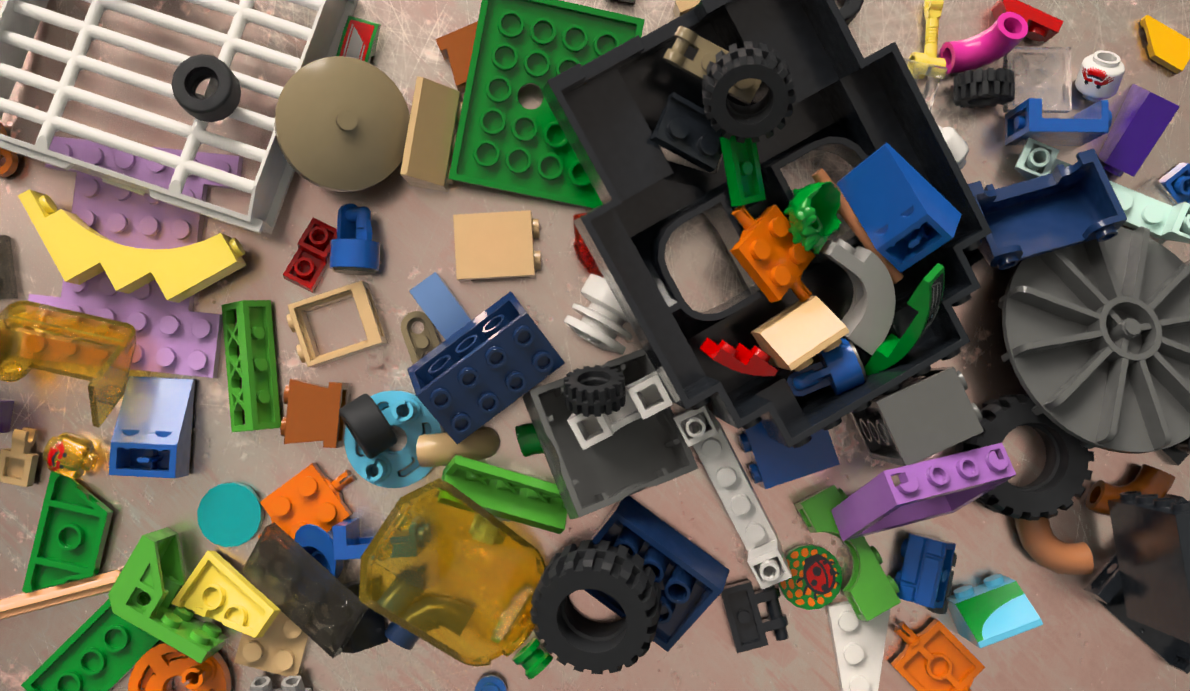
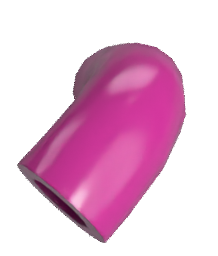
M1014 12L1002 13L992 26L978 35L964 40L945 42L939 54V58L946 60L945 74L976 70L1007 55L1027 35V22L1023 17Z

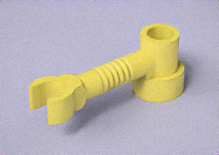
M924 0L923 11L924 18L926 19L924 53L912 52L907 63L914 79H923L925 76L941 78L945 73L946 60L944 58H937L939 19L944 0Z

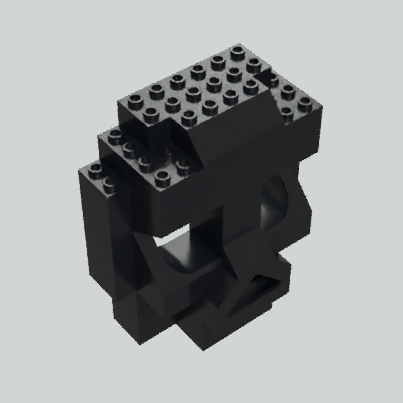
M701 0L694 9L641 38L638 35L587 64L581 66L579 63L546 82L542 94L603 203L573 222L674 403L686 410L690 407L692 410H697L706 405L714 416L737 429L741 427L748 429L761 421L771 439L788 448L792 446L793 448H798L810 442L812 439L811 435L821 429L829 430L842 422L841 417L846 414L865 410L872 404L871 400L880 394L889 395L902 387L901 382L909 377L917 378L928 373L932 369L930 365L938 360L944 361L957 356L961 352L960 348L970 342L953 307L969 301L972 298L970 294L981 288L964 253L981 246V239L991 234L992 231L896 42L864 58L834 0ZM679 26L692 30L700 37L729 51V46L735 43L737 49L744 48L745 41H752L753 48H757L759 43L766 44L768 51L771 52L775 49L780 53L781 60L785 59L789 67L796 94V101L792 103L794 111L791 118L784 117L786 125L781 130L775 127L773 129L774 136L767 139L764 134L759 136L760 142H756L766 200L744 205L754 219H757L769 206L776 204L783 214L789 207V202L793 199L794 195L780 168L812 150L827 151L838 155L855 168L885 143H888L962 214L954 237L901 272L904 277L894 284L896 298L895 314L886 338L891 333L899 339L902 338L918 314V311L909 306L907 302L923 278L939 263L944 266V292L939 310L932 324L902 359L883 371L866 375L867 380H865L864 384L840 395H836L829 385L798 397L794 396L787 383L788 377L793 372H796L795 370L790 371L775 367L778 370L775 376H753L734 371L719 364L700 349L707 337L718 345L721 340H724L735 349L739 343L750 350L754 345L760 348L751 331L799 299L789 288L780 301L771 303L730 252L739 241L743 227L734 215L731 214L738 206H731L723 154L721 155L716 173L712 174L668 161L660 146L651 141L662 110L666 107L667 98L672 93H676L704 109L702 80L663 59L667 49H672L677 39L674 35ZM688 46L684 56L693 61L698 50ZM761 82L749 105L756 104L764 98L769 89L765 82ZM727 94V98L731 102L741 106H749ZM701 213H704L717 229L749 288L706 312L692 310L685 302L668 271L665 261L666 243L672 232ZM784 214V216L789 221V215ZM851 229L832 240L836 243L840 238L855 249L857 246L865 248ZM819 252V254H814L815 257L803 271L801 280L809 291L812 292L811 296H817L842 320L853 301L852 281L843 268ZM853 343L865 368L872 355ZM818 354L812 357L814 361L810 365L820 362Z

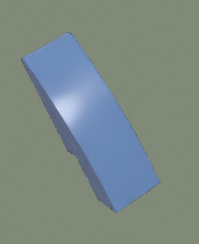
M436 272L409 290L445 340L472 321L464 307Z

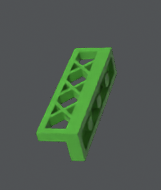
M242 300L223 304L221 306L232 432L280 428L281 418L271 300ZM234 310H236V315H237V323H236V325H235ZM238 345H239V352H240L239 357H238V354H237V346H238ZM240 377L242 378V388H240ZM242 410H244L245 425H243Z
M456 454L444 468L437 500L561 534L565 530L567 511L556 484Z

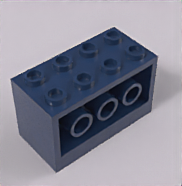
M510 291L409 367L407 371L417 398L458 445L565 364V362Z

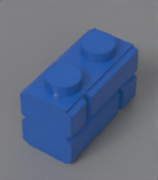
M909 533V537L903 541L901 546V556L904 557L902 570L897 572L894 580L900 591L897 593L899 599L929 608H943L956 544L922 534Z

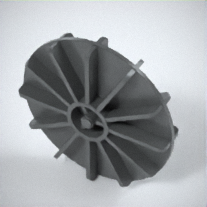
M1143 226L1134 231L1120 227L1115 237L1103 242H1098L1097 239L1020 260L1011 275L1005 295L999 299L998 307L1003 309L1002 326L1007 353L1002 355L1001 358L1003 363L1011 362L1022 387L1036 404L1031 411L1036 416L1044 413L1065 432L1079 439L1082 447L1088 449L1097 447L1112 452L1142 454L1171 447L1190 437V260L1185 263L1181 261L1170 250L1151 239L1150 229Z

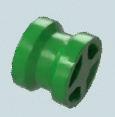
M537 638L529 641L512 658L516 665H521L525 669V676L529 680L543 671L553 659L551 654L542 650L540 647L541 642Z

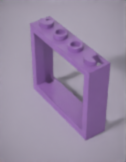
M998 443L883 471L834 507L831 512L842 541H847L954 513L1016 476V472L1003 444ZM898 475L901 482L896 487L891 479V476Z

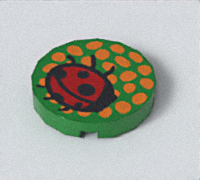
M814 544L798 545L786 552L785 558L792 577L778 583V587L784 597L796 607L806 610L821 609L831 603L840 592L843 581L841 567L835 556L825 548Z

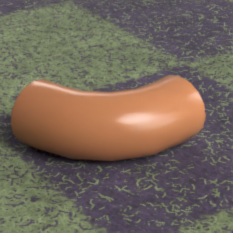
M1040 517L1039 520L1035 521L1015 518V525L1022 546L1038 565L1057 574H1092L1094 568L1093 556L1085 542L1065 543L1059 540L1053 534L1050 521L1047 518Z

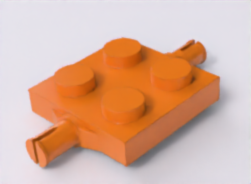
M775 204L767 207L757 219H754L744 205L735 208L731 214L741 224L743 231L739 241L730 250L733 256L771 303L780 301L789 288L800 302L806 301L812 295V292L802 282L801 276L815 255L811 250L806 252L802 243H793V235L788 231L791 225H789V221Z
M311 463L260 501L271 517L273 524L262 534L258 535L260 541L265 539L261 543L264 546H268V544L281 535L288 540L294 549L296 531L301 526L307 524L316 525L328 533L332 530V526L351 516L352 512L344 503L340 492L355 481L354 476L347 478L351 475V472L345 470L344 473L332 481L322 473L316 463Z
M935 618L922 632L917 634L904 621L898 625L907 634L897 626L894 628V632L907 644L904 650L890 664L917 691H972L970 687L974 678L985 666L939 620Z

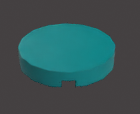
M239 482L222 483L210 489L201 499L197 510L198 525L203 535L212 543L222 547H236L248 542L260 531L264 521V507L260 503L261 499L258 498L250 486Z

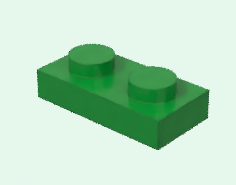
M734 135L729 140L725 137H720L731 206H742L766 200L757 143H752L751 138H745L744 143L736 142V136Z

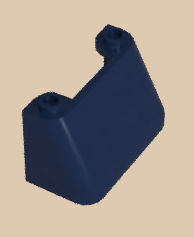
M1094 148L1077 153L1076 158L1078 162L1074 165L1064 167L1063 164L1057 165L1051 174L995 189L993 184L986 185L984 189L981 181L968 184L992 231L991 234L981 239L982 245L977 247L991 267H998L1000 270L1008 269L1023 259L1097 239L1098 242H1103L1118 234L1117 230L1125 223L1127 217Z

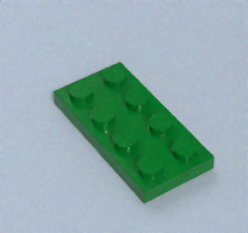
M108 599L21 686L26 691H110L134 668L138 660L161 640L115 615L112 612L110 600Z

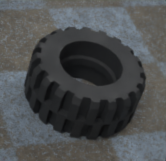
M1028 394L999 396V399H990L982 404L983 409L980 412L983 421L980 424L984 432L956 444L955 451L965 452L1002 443L1008 433L1014 428L1026 425L1035 429L1045 444V466L1039 477L1032 483L1024 487H1018L1010 484L1007 480L977 498L976 501L985 504V508L993 512L1016 519L1021 518L1035 521L1039 520L1040 517L1049 519L1057 516V509L1068 510L1074 505V502L1071 500L1072 497L1081 498L1086 489L1082 484L1084 480L1090 481L1093 471L1088 470L1089 461H1094V451H1088V448L1082 447L1079 439L1065 432L1044 413L1036 416L1031 411L1036 404Z
M593 540L581 541L578 548L576 544L564 547L563 552L556 553L551 558L548 566L545 567L532 596L530 616L532 623L536 624L533 630L537 638L544 640L543 647L549 654L555 653L557 661L563 665H566V663L573 665V670L583 672L584 669L591 670V674H603L604 670H609V673L621 671L623 664L625 667H631L637 663L638 657H642L647 653L656 634L662 607L660 584L654 582L656 575L651 567L644 568V559L638 554L630 555L628 553L629 548L621 544L618 548L610 546L611 541L600 540L599 544H593ZM582 589L602 591L612 596L621 605L626 616L612 623L593 622L575 610L570 602L569 594Z

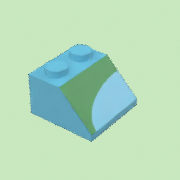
M1002 574L986 577L983 580V584L975 587L971 585L959 587L953 591L954 595L946 597L958 634L979 648L1043 625L1040 616L1017 581Z

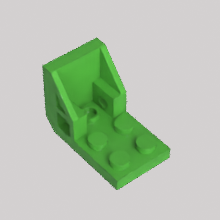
M168 527L144 534L108 594L112 612L195 661L202 663L221 650L229 637L221 633L222 629L216 624L202 622L193 617L194 613L191 610L171 604L186 582L179 534Z

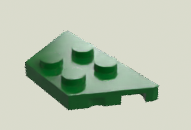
M63 469L51 470L22 589V592L25 593L98 575L113 511Z

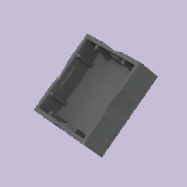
M644 349L610 360L601 366L602 368L610 366L611 370L616 368L622 372L625 377V386L656 371ZM564 378L529 390L522 396L570 520L582 517L621 501L627 496L698 469L692 451L687 446L673 419L674 414L671 407L644 420L642 418L637 419L618 429L612 436L583 450L567 421L573 411H569L565 405Z

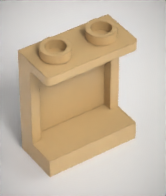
M531 210L453 215L456 278L459 282L511 277L536 278V270H542L541 252L534 250V238H540L539 219H533Z

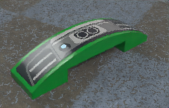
M937 263L923 278L907 302L909 306L918 311V314L901 339L891 333L876 349L864 368L866 375L878 373L894 365L914 347L928 330L942 301L945 283L944 266Z

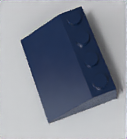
M630 496L625 497L615 505L590 539L593 540V544H599L600 540L611 541L610 546L616 548L621 544L629 548L628 553L630 555L638 554L644 559V568L651 567L656 575L654 582L660 584V600L662 601L661 613L653 642L667 652L722 593L730 571ZM583 589L621 618L626 616L621 605L612 596L599 590Z

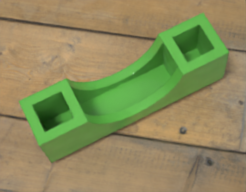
M835 485L826 486L794 504L810 533L825 532L836 536L842 541L831 512L834 507L847 499L846 494L841 488L837 489ZM864 536L842 541L847 546L853 563L851 578L842 591L858 619L868 622L901 603L897 596V593L900 592L894 579L890 575L886 576L880 566L883 560L874 546H869Z

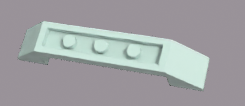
M1028 138L1014 169L1026 180L1051 174L1057 165L1063 164L1064 167H1067L1071 164L1057 159L1060 150ZM1110 181L1127 217L1123 225L1135 230L1143 226L1150 229V236L1154 238L1190 244L1189 203L1182 202L1171 206Z

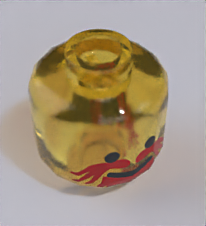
M63 432L58 437L53 436L48 441L43 453V460L47 461V468L51 472L77 479L83 476L86 471H93L99 455L94 453L95 444L91 439L70 432Z

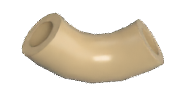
M480 427L458 445L447 432L423 434L418 437L416 444L417 460L421 467L447 466L455 454L479 461L496 454L499 449L500 440L498 434L490 427Z

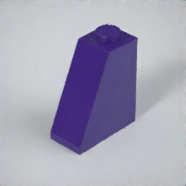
M1133 84L1098 155V158L1106 163L1103 168L1119 177L1124 172L1134 177L1180 106Z

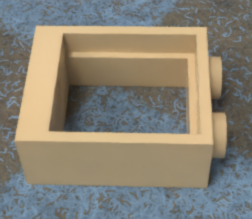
M364 281L346 285L287 305L290 312L286 316L291 331L297 333L300 343L296 346L297 353L301 362L306 363L307 367L316 368L388 344L369 284ZM354 297L367 340L319 355L306 312Z

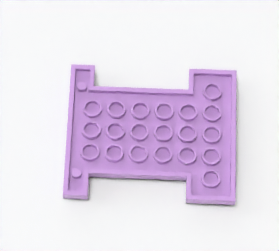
M54 136L49 147L51 151L166 189L169 188L175 172L174 168L85 139ZM153 147L177 156H181V153L183 151L178 149ZM197 152L195 162L241 177L243 158L240 156ZM45 163V167L51 170L76 172L71 213L76 214L89 227L116 243L134 248L156 250L189 246L202 240L204 215L153 199L146 193L140 195L104 183L101 178L74 169L65 170ZM189 175L182 194L206 202L208 186L234 188L195 175ZM104 271L80 285L65 282L63 279L61 297L29 294L21 358L217 378L223 319L221 314L194 312L195 294L180 303L167 301L156 280L130 294L118 292Z

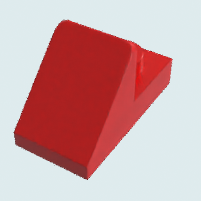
M998 0L991 10L995 21L1002 13L1014 12L1023 17L1028 24L1026 36L1038 42L1050 40L1059 33L1064 22L1019 0Z

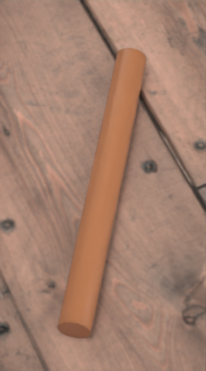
M820 168L811 175L816 183L830 181L834 184L823 168ZM841 193V206L838 213L863 246L876 254L884 263L891 275L893 284L899 282L904 275L876 250L846 198Z

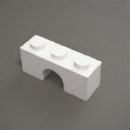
M656 371L625 386L626 402L624 407H620L619 411H612L610 415L601 414V417H595L594 415L585 417L582 413L579 415L571 414L567 421L583 450L612 436L621 427L640 418L644 420L674 404Z

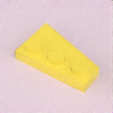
M207 551L171 602L175 606L195 611L197 615L222 622V625L254 638L263 637L281 611L216 551Z

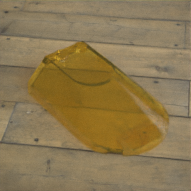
M438 478L400 497L361 556L359 601L461 663L477 667L491 665V660L502 655L506 657L511 655L532 633L536 624H533L531 621V600L546 565L541 554L533 545L452 484Z

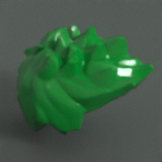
M830 181L809 184L800 189L794 188V197L789 202V207L784 211V214L789 215V225L791 227L788 231L793 235V243H802L806 252L814 249V254H819L830 235L838 231L842 224L837 217L841 206V192Z

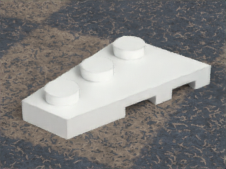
M849 601L826 605L840 690L878 691L890 609L866 622L858 619Z

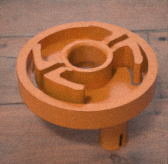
M162 642L147 651L138 660L130 675L128 691H173L172 681L175 676H182V684L188 680L190 683L185 687L192 691H211V689L213 691H231V676L226 662L218 652L202 663L190 657L176 659V657L187 655ZM150 666V668L148 669V671H147V673H146V675H145V678L142 680V678L144 677V674H145L147 668Z

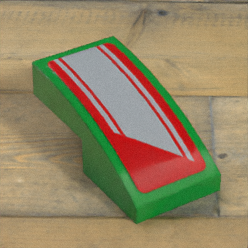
M349 15L336 56L352 57L370 63L371 56H374L376 52L381 24Z

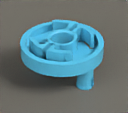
M384 391L370 396L376 405L381 403L378 407L390 426H397L405 431L407 443L400 451H392L388 448L370 459L359 445V454L357 453V442L346 426L344 444L352 467L368 482L385 488H401L423 479L434 468L421 467L417 460L416 444L418 437L424 434L423 423L427 422L424 424L425 434L443 433V427L413 393L406 391ZM413 458H415V462H414L412 465H410L408 468H406L405 470H403V471L400 472L401 475H402V476H405V477L399 476V472H398V471L404 469V468L407 467L409 464H411L412 461H413Z

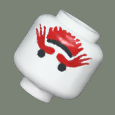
M1097 51L1084 58L1075 81V86L1086 100L1098 102L1102 99L1111 98L1117 93L1125 73V67L1117 54L1109 51Z

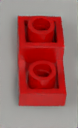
M313 217L297 243L298 250L283 273L284 279L313 293L330 262L331 240L337 239V229Z
M707 337L700 347L714 361L740 373L753 376H775L778 372L775 367L768 363L771 356L756 345L750 350L739 343L735 349L724 340H721L718 345Z

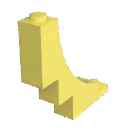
M29 189L18 195L65 282L80 285L105 271L116 291L130 294L156 280L167 301L180 303L246 266L242 258L245 255V251L235 237L231 238L219 233L207 240L173 249L153 250L134 248L116 243L101 235L74 213L62 209L57 211L54 201L46 194L44 195Z

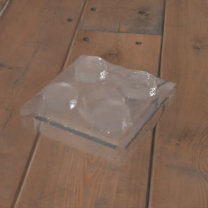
M1016 46L1007 55L1003 56V68L1014 71L1015 100L1003 105V112L1008 113L1029 98H1042V113H1068L1072 110L1071 47Z

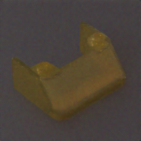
M13 302L0 313V380L7 382L18 381L34 368L91 381L88 384L92 423L94 427L100 428L124 395L136 346L135 328L125 322L36 302Z

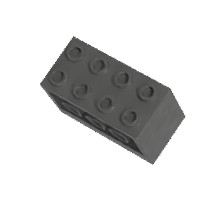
M954 367L932 368L928 373L920 377L912 378L911 376L901 382L902 387L889 395L880 394L872 399V404L863 411L857 413L850 412L871 458L900 466L919 462L984 432L980 424L983 421L982 414L976 404L970 402L965 391L968 389L967 382L962 373L956 371Z

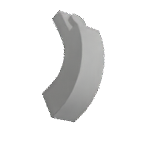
M840 238L836 243L827 240L820 252L848 273L853 284V301L847 314L841 320L849 330V333L844 337L851 340L852 343L865 352L873 355L885 340L895 314L896 298L891 275L884 263L872 251L861 246H857L855 249Z

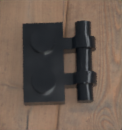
M750 580L724 586L720 595L737 653L767 646L768 641L765 632L774 630L777 641L789 638L786 629L788 620L786 614H782L778 599L781 596L778 586L772 585L755 592ZM766 602L770 617L762 620L758 604Z

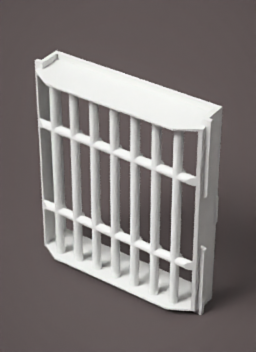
M49 0L4 1L0 10V120L5 112L41 124L42 127L35 145L0 134V148L65 170L74 169L101 178L104 183L140 195L146 193L153 199L261 234V232L272 234L295 172L285 159L278 145L274 118L238 106L228 116L229 118L273 132L267 149L263 150L206 131L209 122L200 121L195 118L191 126L74 87L79 72L87 70L175 99L171 84L86 56L91 42L97 39L175 66H179L180 63L190 57L99 27L98 24L102 14L108 9L221 46L222 49L218 59L225 62L229 68L234 55L242 53L297 72L300 68L315 60L337 55L349 15L353 16L358 0H286L318 11L312 29L252 9L255 0H240L239 5L226 0H184L234 17L228 34L124 0H82L91 3L84 21L46 9ZM40 21L79 33L72 52L35 40L34 36ZM254 23L307 41L301 59L242 40L241 37L246 24ZM28 51L66 63L67 65L60 82L22 70L21 68ZM231 70L239 80L240 87L275 99L279 98L284 88ZM210 78L204 95L195 93L196 97L201 100L211 97L217 91L219 82L215 78ZM19 82L55 94L48 112L9 100L15 83ZM74 100L185 137L187 140L181 156L62 118L67 102ZM62 131L174 168L175 172L169 188L166 189L51 151L49 147L55 132ZM206 144L261 162L255 181L195 162L199 146ZM195 175L251 194L248 216L182 194L188 176Z

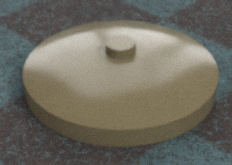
M332 56L318 59L305 65L287 81L276 104L274 127L282 154L299 175L310 183L327 190L354 192L378 184L399 166L403 159L410 115L401 91L383 71L360 59Z

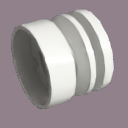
M591 273L581 290V294L591 304L589 307L574 303L572 309L581 314L583 318L580 321L567 315L564 323L570 326L577 336L604 351L623 355L626 347L617 342L615 338L618 335L631 341L633 336L622 327L624 322H628L606 280Z

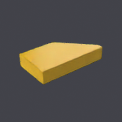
M1144 16L1140 21L1141 28H1144L1148 45L1146 47L1149 58L1176 74L1182 72L1190 59V39L1151 16Z

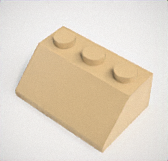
M418 76L400 175L410 186L448 192L449 184H454L455 182L454 180H449V173L463 97L458 90Z

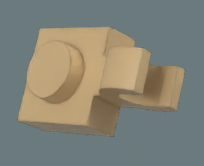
M23 427L22 430L14 429L11 448H4L0 451V482L22 487L33 486L39 454L31 453L30 449L36 441L37 429Z

